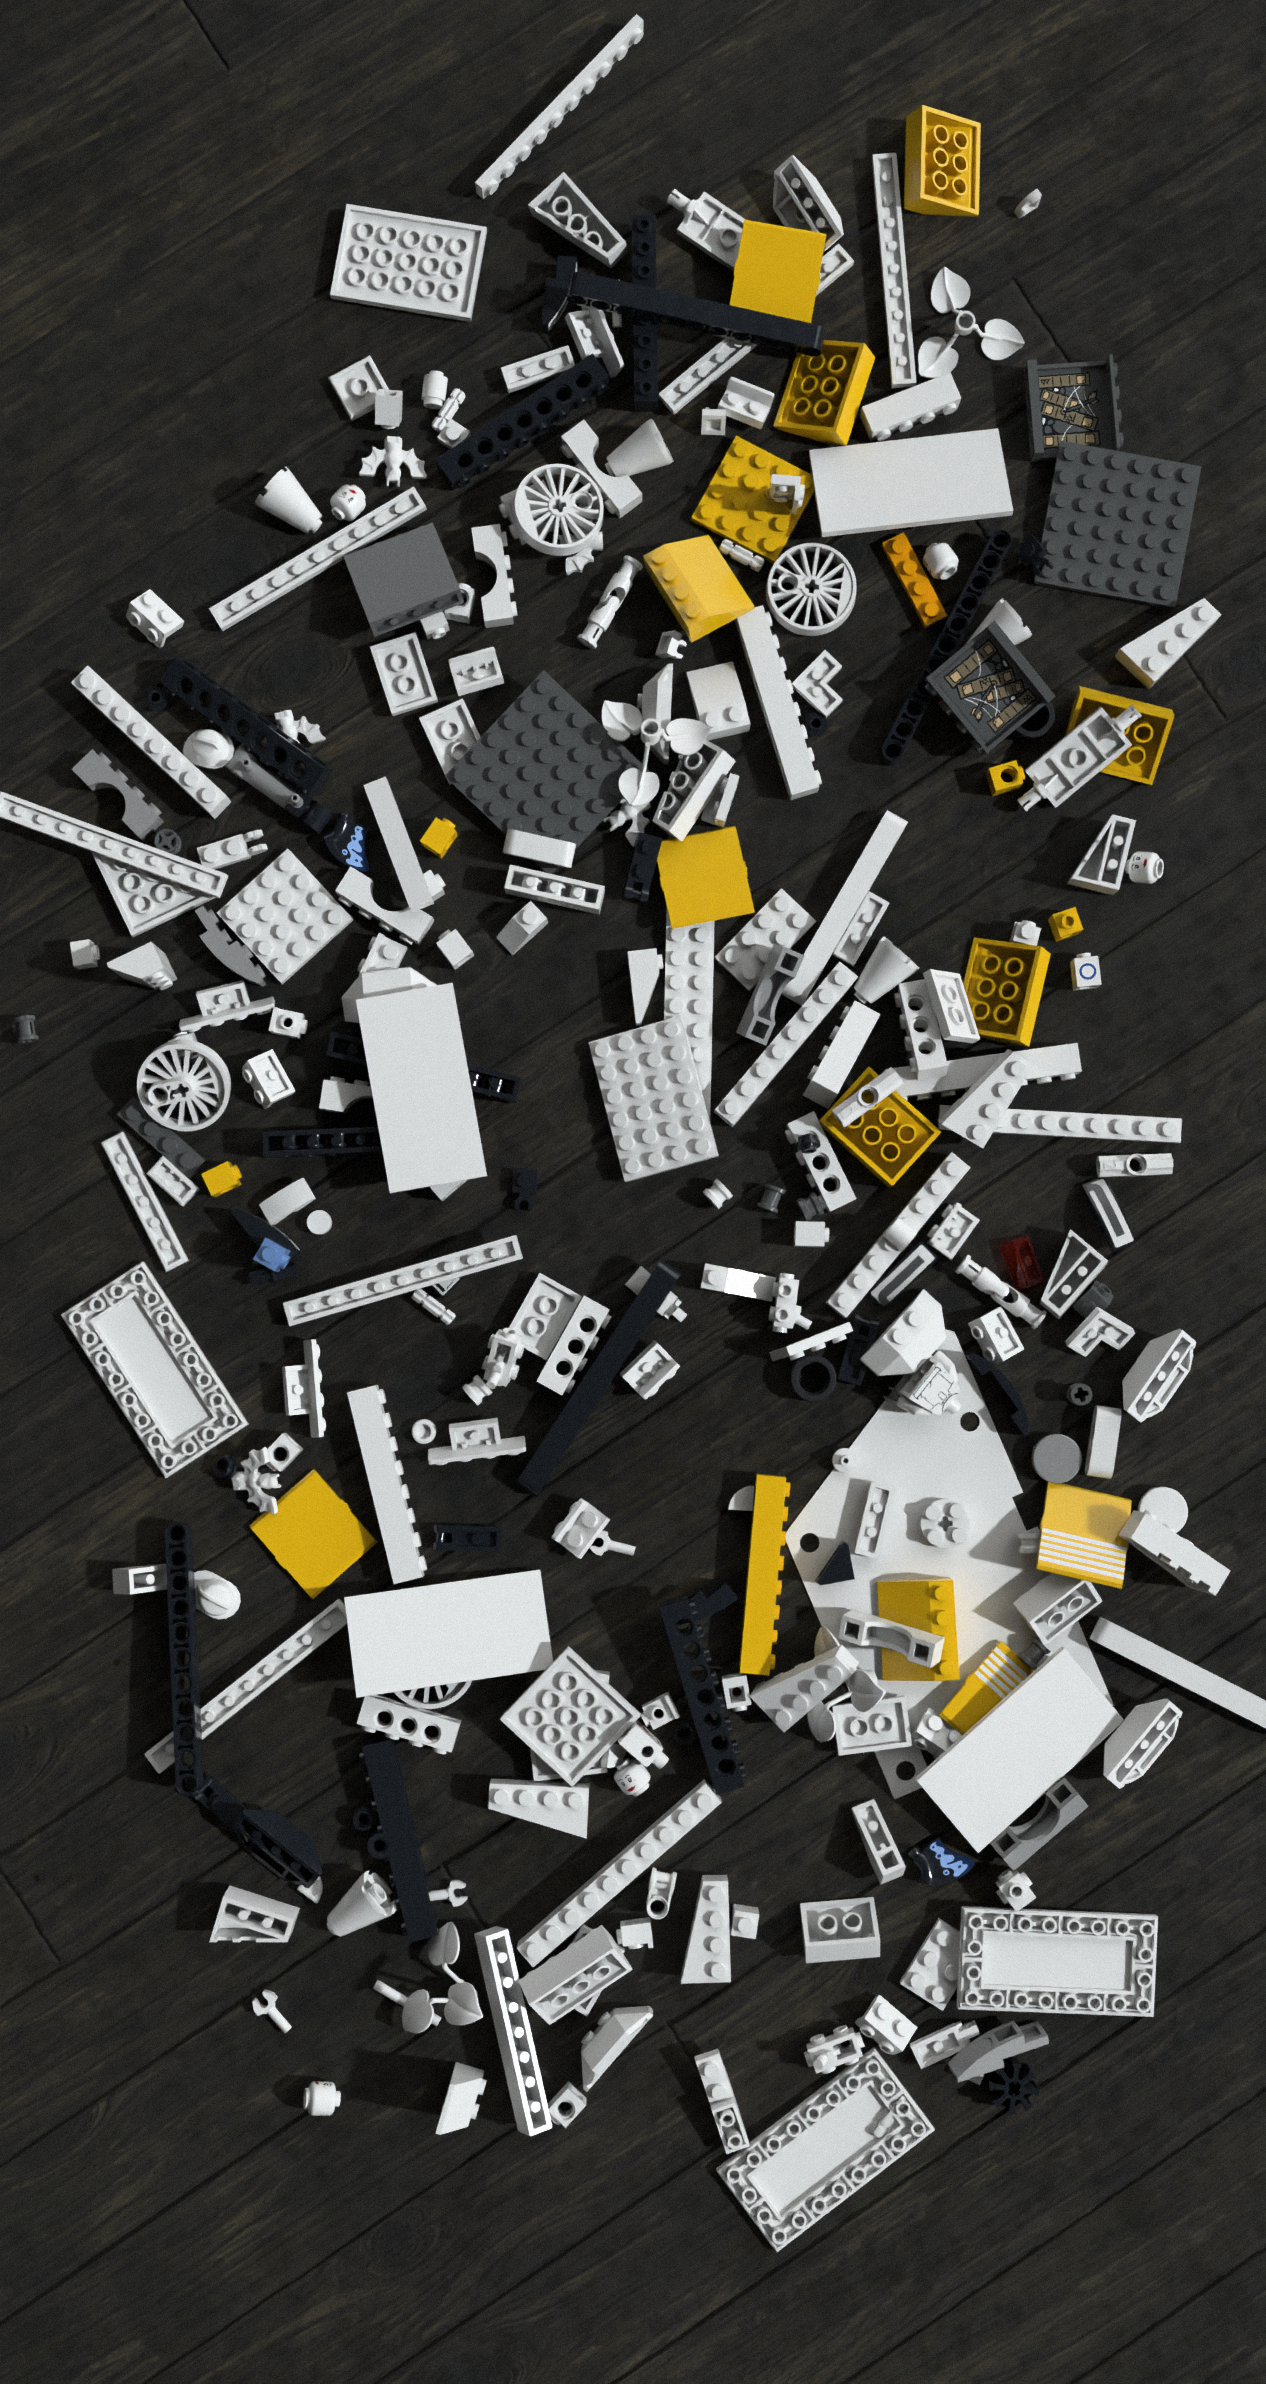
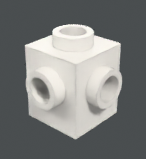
M1007 1869L998 1876L999 1880L995 1882L999 1887L996 1893L1004 1904L1009 1902L1016 1912L1036 1898L1029 1888L1033 1883L1025 1872L1019 1874L1017 1870Z

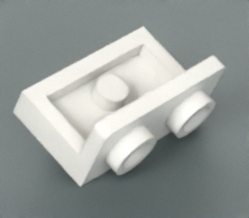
M150 589L129 603L126 618L158 648L164 646L168 636L183 627L184 620Z
M494 647L481 649L448 660L458 696L504 683Z
M958 1202L953 1206L951 1204L947 1206L941 1215L944 1217L939 1226L935 1224L927 1234L930 1237L927 1243L950 1260H952L980 1221L962 1208V1205Z
M654 1340L620 1375L646 1400L648 1397L656 1394L659 1387L666 1380L671 1379L680 1366Z
M931 1708L925 1710L916 1729L910 1733L914 1745L919 1749L927 1750L934 1755L935 1759L962 1736Z
M881 1995L875 1996L865 2014L855 2022L865 2036L873 2038L879 2044L882 2051L891 2055L903 2052L917 2029L911 2021Z

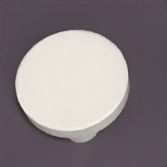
M1168 1487L1149 1489L1141 1497L1137 1511L1144 1513L1147 1510L1158 1517V1522L1170 1526L1176 1531L1175 1533L1183 1528L1188 1517V1507L1185 1499L1179 1492Z

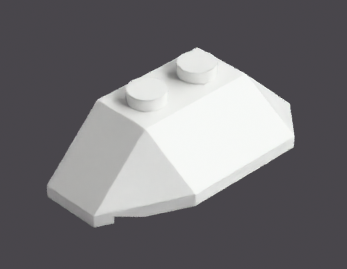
M791 155L774 171L773 209L784 227L826 234L824 251H826L844 235L841 217L818 180L794 155Z
M667 664L643 686V694H638L637 708H642V723L646 719H655L660 723L661 729H664L666 735V727L671 721L673 664ZM660 736L656 744L650 745V750L663 764H669L670 741H665Z
M411 967L363 972L342 996L345 1021L360 1023L356 1005L357 999L437 986V984L431 982Z
M922 1289L860 1360L877 1376L916 1373L946 1339L941 1304Z
M1181 1329L1174 1330L1149 1341L1122 1381L1124 1410L1139 1422H1143L1146 1418L1163 1411L1190 1371L1196 1341Z
M1167 1698L1135 1706L1105 1743L1103 1775L1119 1789L1124 1787L1125 1784L1142 1777L1173 1740L1179 1718H1181L1183 1712Z
M650 2006L614 2008L610 2014L605 2012L597 2023L599 2024L598 2028L594 2032L590 2030L581 2041L583 2044L581 2059L583 2089L586 2092L589 2091L643 2026L652 2018L653 2009Z

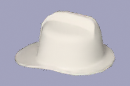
M200 729L192 733L187 738L183 748L184 756L191 763L212 769L223 767L229 763L234 753V745L230 737L209 729Z
M207 1570L194 1573L196 1609L216 1619H227L234 1615L239 1609L241 1602L237 1587Z

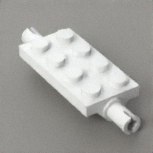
M674 189L672 191L673 195H669L667 203L684 213V219L677 228V234L734 272L733 268L738 258L743 223L746 219L706 192H703L699 199L690 200Z
M1131 704L1117 718L1113 717L1111 719L1105 710L1099 707L1025 769V772L1034 781V787L1018 798L1017 801L1026 812L1043 797L1044 799L1047 797L1055 808L1132 745L1124 735V730L1141 717V714Z

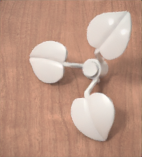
M943 267L939 271L933 282L931 302L939 313L944 314L952 310L954 314L958 315L954 325L956 331L948 344L940 337H931L921 345L918 353L919 374L925 378H937L951 372L958 362V353L950 347L959 334L968 335L972 330H975L980 337L984 338L981 343L983 353L989 359L997 361L1008 358L1024 346L1021 334L1009 322L1002 319L990 320L986 323L985 333H983L979 329L978 324H975L973 313L956 309L962 308L968 303L970 287L961 276L953 273L947 267Z
M605 700L602 707L603 727L608 731L607 733L612 739L625 741L630 737L631 733L637 735L641 732V740L645 744L642 770L630 768L623 772L619 778L620 793L627 803L633 807L649 803L659 790L658 776L653 772H646L650 745L656 744L660 736H662L665 741H671V748L675 753L688 756L695 754L701 749L711 731V727L705 723L693 719L680 718L671 721L667 725L666 735L657 720L646 719L642 723L640 710L631 704Z
M825 1626L819 1629L815 1640V1657L839 1646L835 1636ZM856 1668L853 1675L847 1680L849 1692L827 1702L825 1705L821 1701L808 1712L807 1717L810 1730L818 1741H829L835 1735L836 1719L829 1710L832 1705L851 1696L853 1706L860 1712H866L874 1708L881 1701L886 1691L877 1684V1676L874 1671L857 1670Z
M453 1922L446 1923L440 1928L439 1935L432 1937L428 1947V1956L433 1965L439 1966L442 1964V1969L456 1981V1984L449 1988L448 1998H431L429 2000V1993L424 1989L412 1993L403 2008L402 2024L404 2031L415 2034L425 2031L431 2025L434 2017L433 2003H447L444 2008V2015L446 2020L453 2025H466L483 2018L478 2003L477 1991L474 1986L457 1977L447 1966V1964H453L457 1960L460 1951L459 1936Z

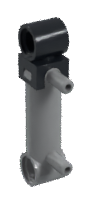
M240 746L234 751L229 763L224 765L237 777L248 782L317 834L322 831L333 816L327 808L295 788Z

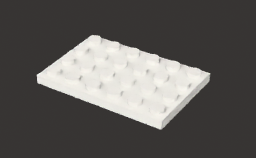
M347 204L330 292L331 299L471 322L487 227Z
M681 1015L588 1042L625 1182L719 1156Z

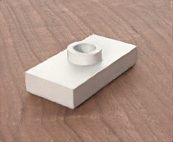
M164 1156L146 1173L183 1207L200 1189Z

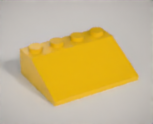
M921 105L906 117L904 209L924 215L971 217L979 215L981 123L925 105Z
M824 340L820 356L812 357L797 354L773 425L774 428L825 444L847 446L875 360V356L867 345L857 342Z
M709 535L664 544L643 555L649 576L691 643L755 609Z
M1079 686L1065 736L1099 707H1102L1112 719L1113 717L1117 718L1132 704L1141 714V717L1124 730V735L1132 745L1100 772L1152 785L1174 719L1173 710Z
M974 937L963 986L980 1038L1012 1045L1030 1046L1051 955L1042 946Z
M868 1067L819 1122L821 1127L890 1188L937 1138L941 1131L896 1090L843 1128L834 1117L832 1110L879 1076ZM865 1091L862 1092L861 1099L864 1103L870 1104L873 1103L874 1096L871 1092Z
M946 1577L876 1581L878 1616L880 1618L945 1637L940 1662L931 1668L907 1661V1658L900 1652L880 1646L882 1680H960L953 1579Z

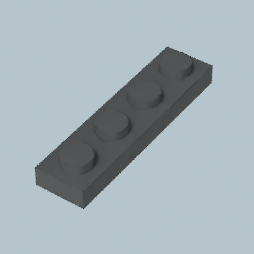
M132 1097L117 1114L189 1179L206 1163V1160L174 1131L156 1122L135 1097Z

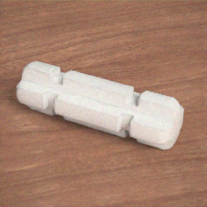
M458 388L452 391L451 397L446 400L439 411V416L435 417L432 422V428L441 433L450 418L452 419L458 410V404H462L465 399V393Z
M724 539L719 547L721 553L725 555L730 554L732 559L746 566L750 565V568L757 572L761 570L764 564L763 558L757 555L753 556L752 552L737 544L734 546L733 542L728 539Z
M417 1289L412 1295L413 1300L419 1304L422 1303L425 1309L436 1317H440V1320L445 1324L449 1325L454 1320L456 1315L449 1309L446 1310L445 1306L430 1295L428 1297L427 1293L422 1289Z
M904 2095L898 2097L892 2104L890 2103L892 2109L889 2111L886 2107L878 2116V2122H874L869 2130L874 2136L881 2138L886 2132L885 2128H889L894 2122L895 2105L899 2101H908ZM901 2104V2105L899 2106V2110H900L901 2108L904 2109L906 2105H905V2104Z

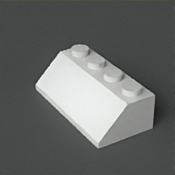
M601 1925L591 1930L577 1942L570 1944L567 1949L558 1955L549 1958L546 1963L537 1969L528 1972L518 1982L528 2004L551 2025L633 1969L613 1937Z

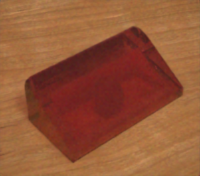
M1028 1235L1000 1245L1016 1290L1045 1281Z

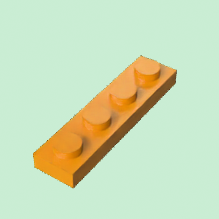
M903 532L883 542L882 547L924 628L926 629L946 619L947 614L905 533Z

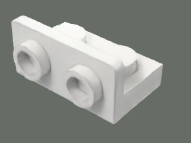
M730 377L718 409H726V416L761 429L770 412L774 393L735 377Z
M772 474L769 498H774L776 502L792 500L791 514H796L797 507H802L805 485H800L801 476Z
M730 773L729 778L725 777L704 808L701 817L702 821L724 827L739 782L738 775Z
M379 933L377 938L373 937L368 946V950H370L367 959L363 958L357 971L360 972V975L363 972L397 969L408 948Z
M273 1049L247 1060L242 1067L244 1079L247 1083L251 1084L256 1101L262 1104L264 1109L269 1108L273 1103L295 1092Z
M1002 1306L968 1323L973 1337L977 1340L983 1351L984 1358L993 1365L1003 1362L1024 1350Z
M581 1498L570 1507L569 1514L564 1521H561L555 1527L552 1539L562 1544L576 1557L581 1559L610 1519Z

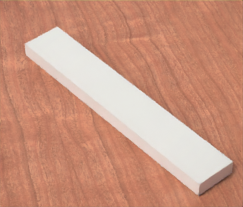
M386 776L363 785L411 912L434 904Z
M121 1132L101 1142L165 1271L168 1272L188 1262L189 1260L125 1133Z

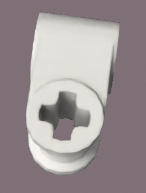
M652 1867L646 1901L647 1912L651 1918L662 1919L667 1915L677 1872L670 1874L657 1871L656 1868ZM655 1900H660L664 1903V1908L659 1912L653 1911L650 1907L651 1903Z

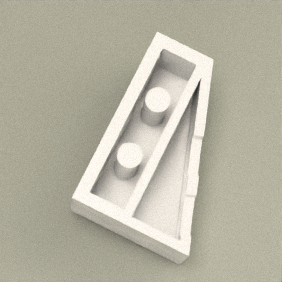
M1071 1229L1040 1301V1304L1058 1320L1108 1263L1107 1259Z
M229 1885L223 1896L209 1942H217L218 1940H233V1942H241V1940L288 1942L300 1908Z

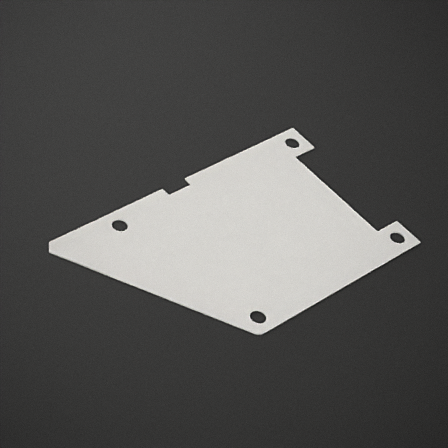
M946 1329V1339L936 1350L944 1353L955 1365L958 1377L956 1384L960 1387V1392L955 1399L961 1403L960 1409L955 1414H950L945 1409L939 1416L935 1413L929 1416L912 1415L897 1406V1402L885 1400L849 1448L857 1456L856 1467L847 1473L840 1472L834 1468L786 1532V1543L821 1626L827 1627L835 1636L839 1645L842 1644L859 1662L856 1667L857 1670L874 1671L877 1676V1684L886 1691L883 1698L905 1695L910 1733L916 1729L927 1708H931L938 1714L962 1687L967 1676L977 1669L999 1641H1003L1017 1655L1025 1652L1032 1643L1031 1639L1033 1637L1041 1642L1013 1603L1022 1594L1027 1593L1036 1586L1041 1579L1046 1578L1052 1573L1036 1569L1038 1553H1019L1021 1540L1018 1538V1533L1039 1531V1528L1037 1526L1026 1531L1012 1498L1023 1493L957 1336L954 1331ZM904 1374L895 1386L898 1395H903L900 1393L901 1389L914 1374ZM893 1390L887 1397L889 1399H893L895 1397V1392ZM973 1412L978 1416L979 1426L976 1430L969 1432L961 1427L960 1419L963 1414ZM871 1481L895 1487L878 1559L854 1553ZM935 1500H953L962 1505L968 1513L970 1520L969 1532L965 1541L953 1548H939L929 1543L921 1532L920 1517L926 1507ZM942 1517L943 1520L938 1522V1526L943 1527L945 1531L948 1530V1526H951L952 1523L947 1520V1517ZM813 1533L818 1537L819 1547L816 1551L805 1552L801 1548L800 1540L803 1535ZM843 1540L849 1546L855 1579L820 1586L815 1582V1579ZM946 1577L953 1579L960 1680L883 1681L880 1646H860L838 1639L842 1615L852 1609L879 1617L876 1581ZM1077 1621L1045 1646L1051 1652L1045 1654L1036 1666L1038 1668L1061 1646L1064 1647L1110 1704L1114 1706L1080 1624ZM913 1741L910 1747L874 1751L894 1799L922 1788L915 1778L927 1768L920 1749L914 1745ZM909 1761L914 1765L915 1775L912 1779L905 1781L897 1776L896 1768L900 1762Z

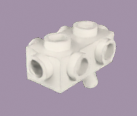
M780 1273L778 1282L773 1283L772 1297H776L775 1307L770 1306L769 1321H773L772 1331L787 1333V1328L793 1329L794 1323L808 1330L812 1321L800 1315L801 1306L796 1305L799 1280H795L793 1274Z
M512 1328L499 1329L489 1339L488 1348L491 1350L489 1356L485 1357L482 1369L485 1370L483 1379L488 1380L486 1385L490 1389H495L496 1386L506 1387L511 1379L515 1380L517 1377L519 1366L515 1364L517 1358L520 1359L522 1357L525 1345L521 1344L522 1336L517 1335V1331Z
M846 2025L835 2028L833 2030L834 2034L824 2037V2034L813 2036L810 2038L811 2043L806 2044L808 2051L804 2052L808 2066H814L816 2074L820 2072L827 2074L834 2071L836 2066L841 2064L851 2065L858 2062L859 2058L863 2056L861 2048L865 2047L860 2032L855 2033L853 2027L847 2028ZM849 2040L850 2044L847 2047L841 2045L842 2042Z

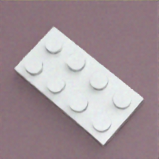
M781 888L715 956V959L750 991L757 984L774 943L791 949L816 923V920Z

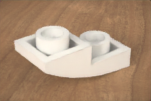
M301 1178L260 1203L259 1206L270 1225H275L292 1212L299 1211L316 1198L305 1179Z

